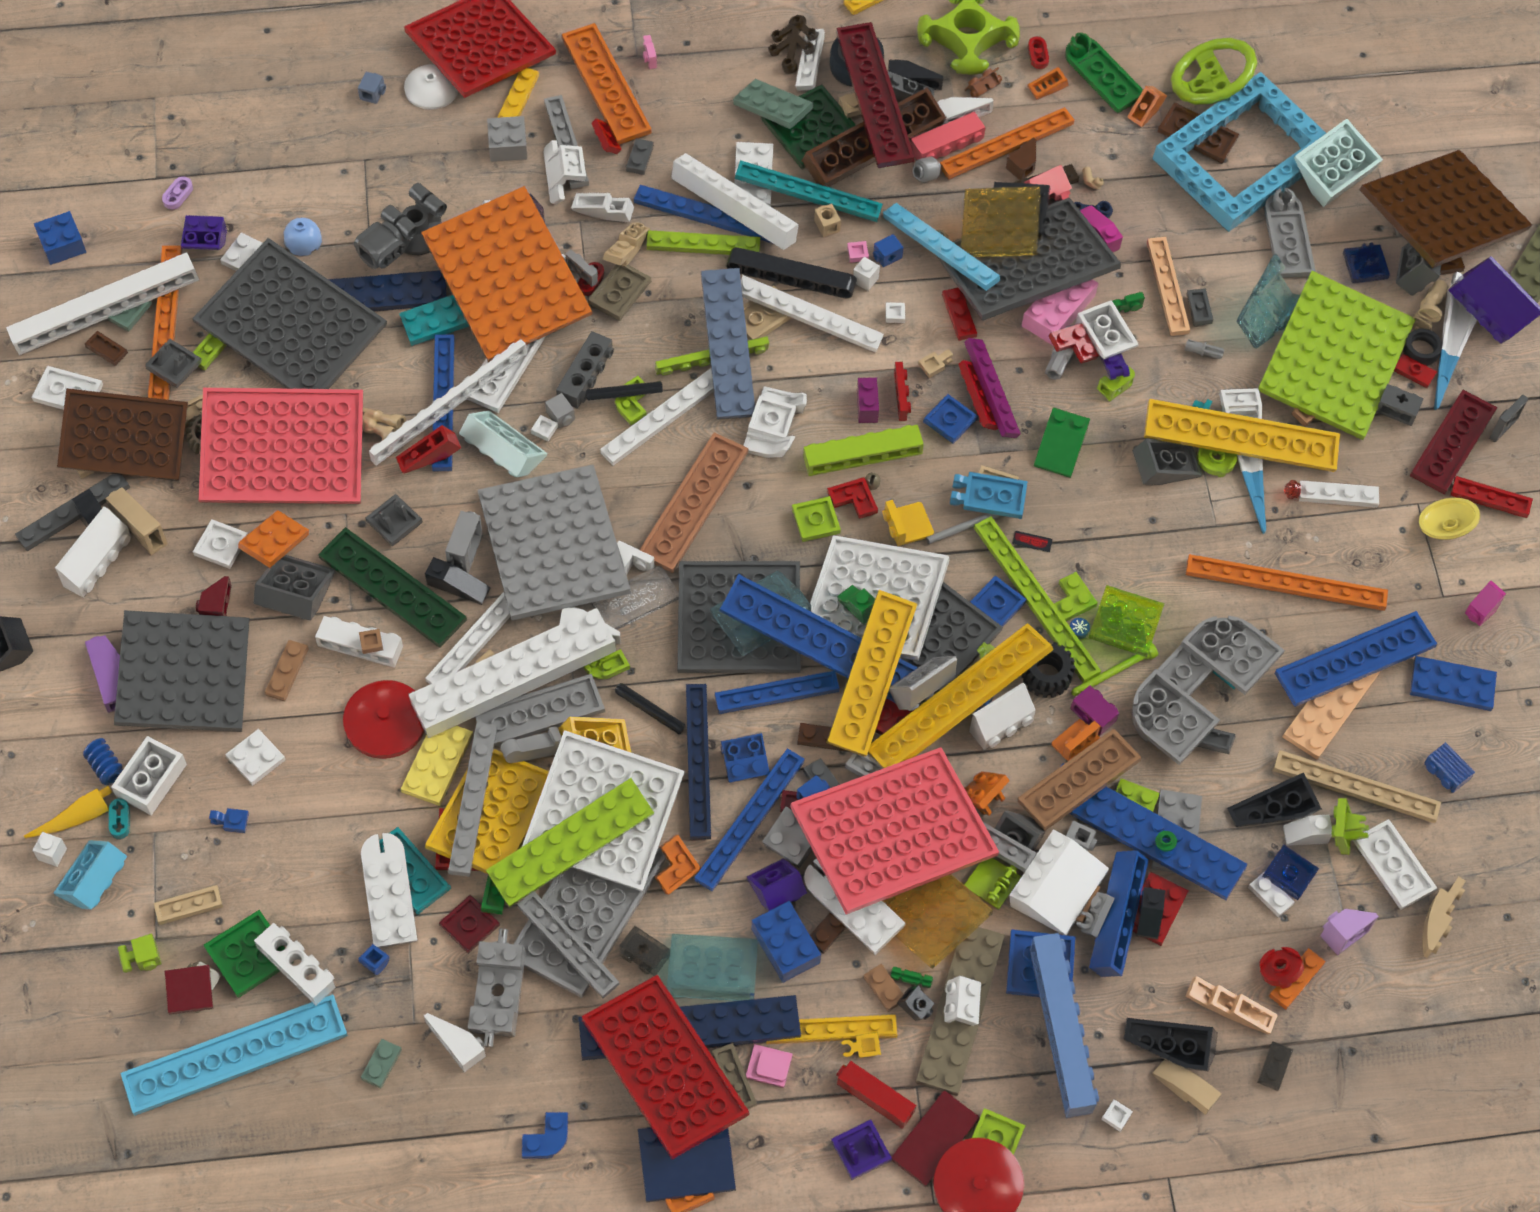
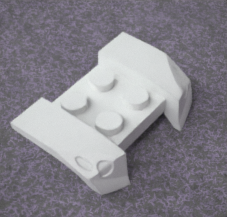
M764 386L754 409L743 445L748 448V453L765 458L783 457L795 439V436L787 437L795 413H803L807 403L805 393H791Z

